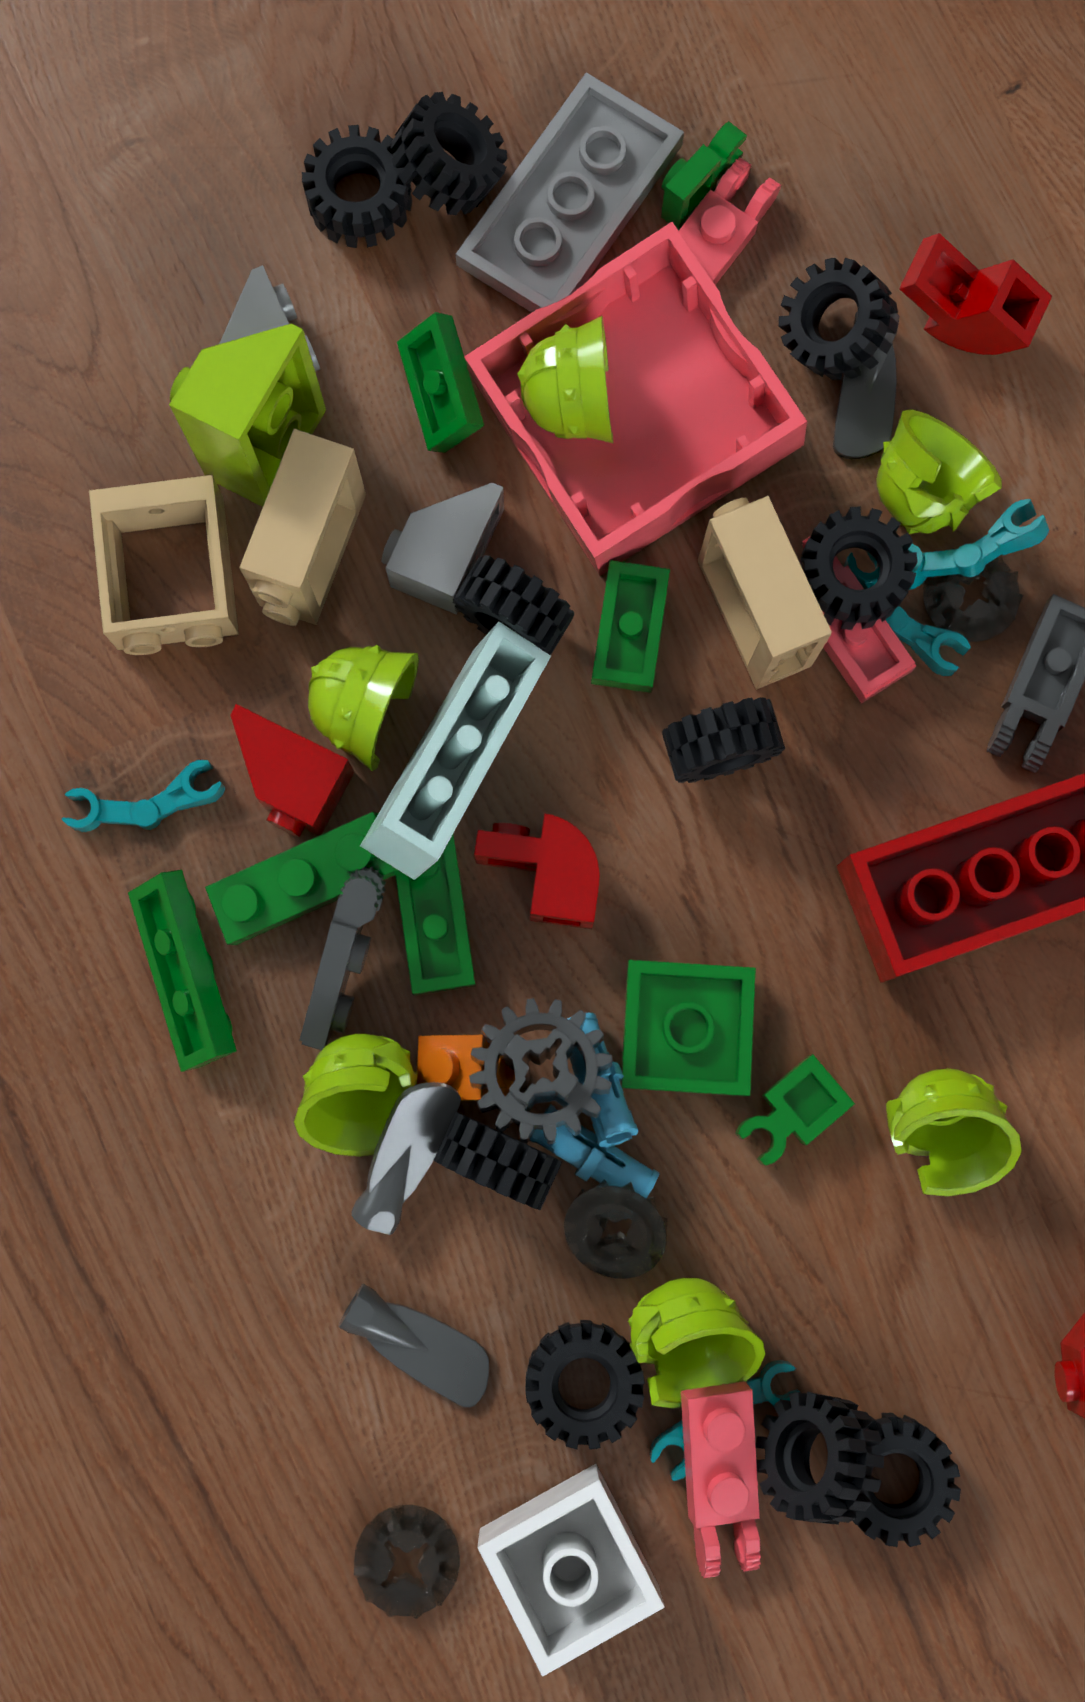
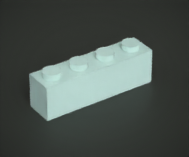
M497 622L473 649L360 847L413 880L439 860L551 655L501 622Z

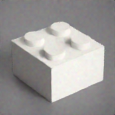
M597 1464L590 1466L480 1528L477 1548L542 1677L665 1608L659 1585Z

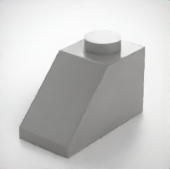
M489 483L410 513L403 531L397 529L392 531L382 554V563L386 565L385 569L390 587L457 615L458 611L454 607L456 604L453 603V599L480 556L483 557L504 511V488L495 483Z

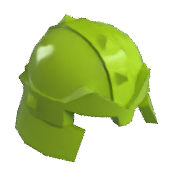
M603 316L578 328H571L565 324L560 331L555 332V335L538 342L530 350L520 371L517 373L521 382L522 401L531 418L539 427L554 433L558 438L587 439L588 437L614 443L605 372L609 370Z
M913 409L902 411L894 437L891 441L883 442L884 452L876 478L877 490L883 505L901 523L900 525L905 527L909 534L919 532L928 534L946 526H950L954 532L973 506L1002 488V479L995 466L959 432L927 413Z
M378 645L365 648L346 647L335 651L319 662L318 665L311 667L312 678L308 688V709L311 721L316 729L330 740L331 745L352 754L369 770H376L380 759L374 754L375 745L383 718L391 699L410 698L418 671V653L391 652L380 649Z
M352 1034L330 1042L318 1053L309 1071L303 1075L305 1081L304 1094L294 1119L298 1135L314 1148L332 1154L359 1157L374 1155L375 1148L396 1100L403 1091L417 1085L418 1071H413L410 1062V1051L401 1048L400 1044L393 1039L371 1034Z
M950 1068L931 1070L913 1078L898 1098L886 1103L888 1129L895 1152L898 1155L908 1153L915 1156H929L930 1165H924L917 1169L923 1194L955 1196L979 1191L997 1183L1015 1167L1022 1152L1020 1134L1005 1117L1008 1106L999 1101L995 1096L993 1085L986 1083L976 1075Z
M679 1278L666 1282L647 1295H644L637 1307L633 1309L632 1316L628 1320L631 1327L630 1347L637 1362L654 1364L657 1375L647 1378L653 1406L671 1409L682 1408L681 1390L747 1382L759 1370L766 1355L763 1340L748 1325L749 1322L744 1319L735 1300H732L713 1283L703 1279Z

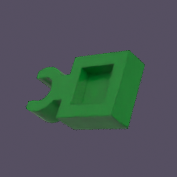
M728 121L716 133L708 147L703 144L688 161L683 158L679 159L668 171L661 185V189L664 190L661 218L667 223L673 222L679 231L710 190L715 191L717 181L730 169L736 159L742 158L743 152L738 148L746 140L747 135Z
M811 1054L761 1095L773 1111L767 1116L747 1118L738 1126L735 1134L739 1139H744L755 1129H764L769 1134L771 1143L768 1150L762 1153L757 1160L761 1165H769L776 1162L783 1155L786 1148V1138L791 1133L796 1136L802 1145H808L855 1103L814 1054Z

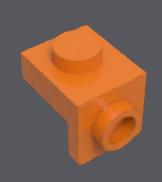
M483 1035L418 1036L417 1085L431 1082L445 1083L457 1090L461 1100L479 1101L488 1093V1089L471 1087L469 1076L484 1070V1066L472 1060L471 1051L472 1048L480 1047L488 1049L490 1044ZM500 1058L497 1066V1082L502 1093L506 1096L509 1093V1088L515 1081V1073Z

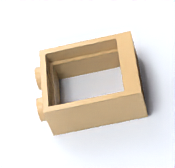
M293 429L239 567L259 606L263 607L262 613L277 622L296 626L298 620L317 625L366 496L354 448Z
M213 475L89 490L103 634L117 650H124L126 654L148 655L159 652L162 649V644L185 642L186 645L191 647H210L222 643L224 636L239 635L224 498ZM206 522L215 610L130 620L121 533Z
M769 496L749 503L747 498H739L724 504L713 513L714 518L709 520L698 563L757 690L812 667L831 636L832 631Z

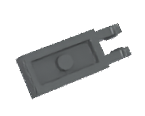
M1055 594L1046 601L1001 705V708L1005 710L994 728L986 752L1001 757L1013 741L1014 731L1020 718L1024 717L1040 726L1024 752L1022 768L1036 773L1042 766L1057 732L1065 727L1085 680L1084 607Z
M373 866L371 868L363 867L362 870L356 869L355 873L352 872L350 878L344 882L345 886L341 889L343 894H340L338 897L299 1041H302L301 1045L323 1050L334 1031L344 1034L355 997L344 994L350 972L361 974L371 942V937L362 935L361 931L363 925L372 921L377 911L380 910L384 898L382 893L386 890L384 888L386 884L383 880L384 875L379 873V869L374 870Z

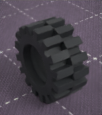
M434 92L431 98L425 95L416 103L392 140L391 150L396 151L392 157L394 167L404 168L399 178L404 185L410 182L414 183L416 188L412 194L419 201L424 195H427L431 198L430 208L439 211L443 204H445L447 214L457 215L462 210L465 215L481 204L505 173L507 166L503 164L508 159L507 150L499 148L504 142L500 132L490 133L489 129L494 123L487 115L480 120L475 115L478 110L477 106L469 102L466 108L462 107L461 97L451 94L446 101L443 92ZM444 149H445L446 151H448L454 158H452L450 155H448V154L444 151Z
M348 125L349 137L342 138L339 129L336 128L328 132L330 145L327 146L321 138L313 144L315 157L307 153L304 160L306 172H302V183L310 215L313 216L314 223L320 232L326 229L328 239L335 243H338L343 234L345 235L347 247L357 248L358 237H365L368 248L377 246L375 234L381 232L386 241L395 236L393 223L401 228L406 223V210L411 211L412 206L411 182L404 185L399 178L404 168L394 167L392 157L396 151L391 150L393 139L389 135L381 142L379 129L369 127L366 137L360 136L359 125ZM354 173L371 174L380 182L378 193L360 202H350L341 199L336 194L335 189L341 179Z
M836 258L825 259L826 270L823 271L814 263L805 269L811 278L808 282L804 283L796 277L790 284L798 293L795 299L784 295L780 306L789 312V316H779L778 327L787 333L781 336L784 346L792 351L790 355L821 377L826 375L831 380H842V373L853 379L861 376L859 365L864 364L871 370L879 363L873 356L877 349L886 354L888 353L892 344L885 339L886 333H897L898 323L890 315L898 313L896 302L889 296L892 292L864 265L861 267L855 260L848 258L844 259L843 264ZM841 298L854 300L858 307V317L850 332L838 341L823 340L819 332V323L825 310L833 302Z
M861 506L850 507L846 516L842 517L840 510L829 515L825 524L820 522L814 528L810 538H808L799 562L821 610L825 613L824 616L829 625L836 618L842 620L841 629L852 630L856 623H861L862 629L873 627L878 619H881L883 622L892 615L914 583L917 573L912 572V570L918 563L917 552L909 553L908 551L913 540L908 532L901 537L896 533L901 523L894 517L890 519L887 525L879 521L883 511L872 508L868 516H861ZM849 548H859L869 552L879 566V579L877 583L863 590H854L844 586L835 576L833 570L834 557L841 551Z
M484 555L483 558L480 556L453 599V603L456 604L454 607L457 611L463 613V617L468 622L477 624V629L482 633L488 634L499 621L549 655L553 653L574 616V611L569 609V603L558 598L560 594L553 588L544 587L541 579L535 575L531 578L525 574L523 568L514 565L512 568L506 560L500 558L494 560L488 555Z
M763 697L755 700L753 698L743 699L736 704L731 701L723 703L721 707L712 709V707L703 709L700 714L687 715L681 718L682 721L673 722L662 731L674 777L678 783L686 781L692 783L703 778L704 781L710 780L722 774L724 776L730 775L736 770H746L754 767L756 763L769 761L771 757L778 756L785 750L772 702L770 699L766 700Z
M458 1112L455 1113L434 1158L435 1162L445 1168L455 1171V1173L490 1188L503 1196L510 1197L519 1203L538 1210L542 1209L562 1164V1161Z
M580 1320V1323L569 1325V1322L559 1325L558 1330L551 1334L548 1332L540 1340L539 1346L536 1350H533L529 1358L525 1392L533 1419L537 1425L541 1424L548 1437L554 1441L557 1438L565 1441L566 1447L577 1449L578 1445H588L589 1450L601 1448L600 1443L610 1439L611 1443H614L622 1437L620 1432L627 1426L631 1429L637 1420L636 1412L638 1408L643 1406V1384H645L640 1363L637 1362L630 1343L622 1335L620 1336L614 1332L612 1327L603 1323L602 1325L593 1324L591 1320ZM579 1358H590L598 1361L606 1368L610 1376V1388L606 1398L599 1405L590 1409H578L568 1404L561 1396L558 1387L562 1370L571 1361Z
M796 1392L789 1394L790 1401L780 1399L773 1405L778 1416L766 1414L761 1423L762 1426L770 1431L768 1437L757 1436L756 1448L765 1449V1459L756 1460L757 1472L768 1475V1478L759 1485L764 1495L774 1496L770 1505L778 1512H786L787 1518L799 1521L839 1525V1522L849 1523L857 1519L854 1510L866 1512L872 1504L864 1492H878L882 1482L871 1476L873 1467L884 1468V1456L872 1453V1447L882 1443L879 1431L866 1429L873 1420L867 1412L857 1410L858 1404L838 1397L811 1392ZM822 1432L827 1444L828 1460L823 1477L816 1484L810 1471L809 1459L812 1444L817 1435Z
M881 1413L882 1418L875 1420L871 1417L873 1422L866 1428L867 1430L879 1431L882 1441L881 1444L872 1447V1453L883 1456L891 1453H901L911 1457L919 1471V1484L914 1495L907 1501L899 1504L885 1503L879 1500L873 1492L865 1491L864 1494L872 1504L866 1512L854 1510L857 1519L853 1520V1522L864 1534L873 1540L876 1537L880 1538L885 1545L898 1547V1541H905L909 1547L921 1545L919 1536L926 1533L931 1539L935 1538L941 1533L936 1527L938 1522L943 1518L950 1523L955 1514L949 1508L952 1499L960 1500L961 1489L954 1484V1478L960 1477L958 1465L950 1459L949 1455L952 1452L947 1445L926 1426L906 1415L900 1418L894 1413Z

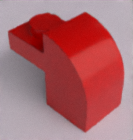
M940 233L923 238L899 288L900 291L930 316L924 327L927 333L951 347L982 355L1003 354L1029 347L1052 298V295L1014 259L979 270Z
M544 813L541 838L529 837L530 828L511 823H493L492 831H477L474 852L476 864L536 872L530 921L592 929L600 880L599 864L591 843L576 826L560 817Z

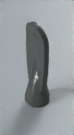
M858 311L855 313L854 325L858 317ZM897 313L891 314L890 316L899 325V315ZM886 333L885 339L892 346L887 354L880 349L875 351L873 356L879 363L870 370L864 364L859 365L861 376L853 379L843 374L833 437V449L838 456L846 459L866 458L882 451L884 448L883 442L890 440L897 385L896 357L892 343L896 334Z
M431 1082L409 1087L400 1094L375 1148L368 1172L367 1189L356 1200L351 1211L353 1219L362 1227L388 1235L396 1231L401 1220L403 1203L415 1191L431 1166L451 1121L460 1106L461 1097L455 1088L445 1083Z
M361 1284L344 1312L338 1327L349 1334L366 1337L372 1346L397 1368L462 1407L470 1408L475 1406L484 1395L489 1378V1359L484 1348L469 1336L425 1313L404 1305L385 1302L374 1289Z

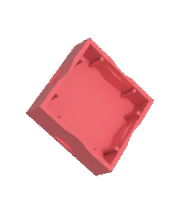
M670 222L598 269L583 286L569 296L533 311L464 356L475 385L599 576L608 571L610 560L623 562L804 446L807 427L806 418L760 350L752 345L734 325L723 304L720 291L673 222ZM603 316L609 370L605 372L614 443L588 437L587 439L558 438L554 433L539 427L531 418L522 401L521 382L517 373L520 371L530 350L538 342L555 335V332L560 331L565 324L571 328H578Z

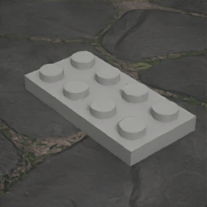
M586 72L456 253V265L530 312L569 296L587 282L682 147L684 131Z

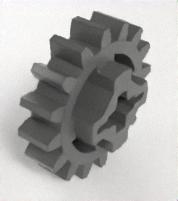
M534 998L527 999L526 1015L517 1017L509 1007L503 1008L502 1016L505 1026L501 1030L485 1024L482 1028V1034L490 1044L489 1048H472L471 1051L472 1060L484 1066L483 1071H478L469 1076L471 1087L488 1089V1093L477 1102L478 1108L481 1113L489 1112L496 1108L500 1111L495 1127L501 1133L508 1129L513 1122L520 1125V1141L527 1144L532 1137L534 1129L543 1130L548 1145L555 1144L556 1128L565 1125L569 1132L577 1136L581 1133L578 1115L583 1112L587 1116L597 1119L601 1112L600 1106L592 1098L593 1093L599 1095L610 1093L612 1082L597 1076V1072L612 1067V1055L605 1053L595 1054L594 1051L603 1041V1032L601 1029L587 1034L582 1031L586 1020V1013L582 1010L575 1013L569 1020L562 1017L561 1000L555 999L548 1013H539L538 1005ZM534 1030L552 1031L547 1038L526 1041L520 1036L523 1033ZM575 1047L581 1053L585 1064L586 1077L584 1084L578 1082V1078L570 1073L567 1060L572 1055ZM555 1053L553 1061V1076L555 1080L551 1082L549 1079L542 1077L536 1084L532 1083L527 1089V1084L530 1080L529 1066L527 1064L532 1061L534 1064L541 1065L546 1059L550 1060ZM500 1058L515 1073V1081L509 1088V1093L506 1096L502 1093L497 1082V1066ZM556 1101L564 1107L547 1114L530 1113L532 1107L537 1103Z

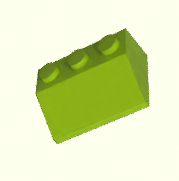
M292 323L201 349L191 368H183L175 378L170 392L171 402L169 404L204 475H213L218 485L262 507L270 491L293 429L313 434L326 411L304 331Z

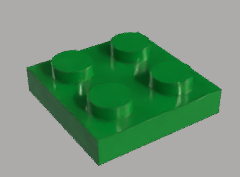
M628 960L621 1069L624 1075L621 1081L622 1088L750 1096L756 968Z

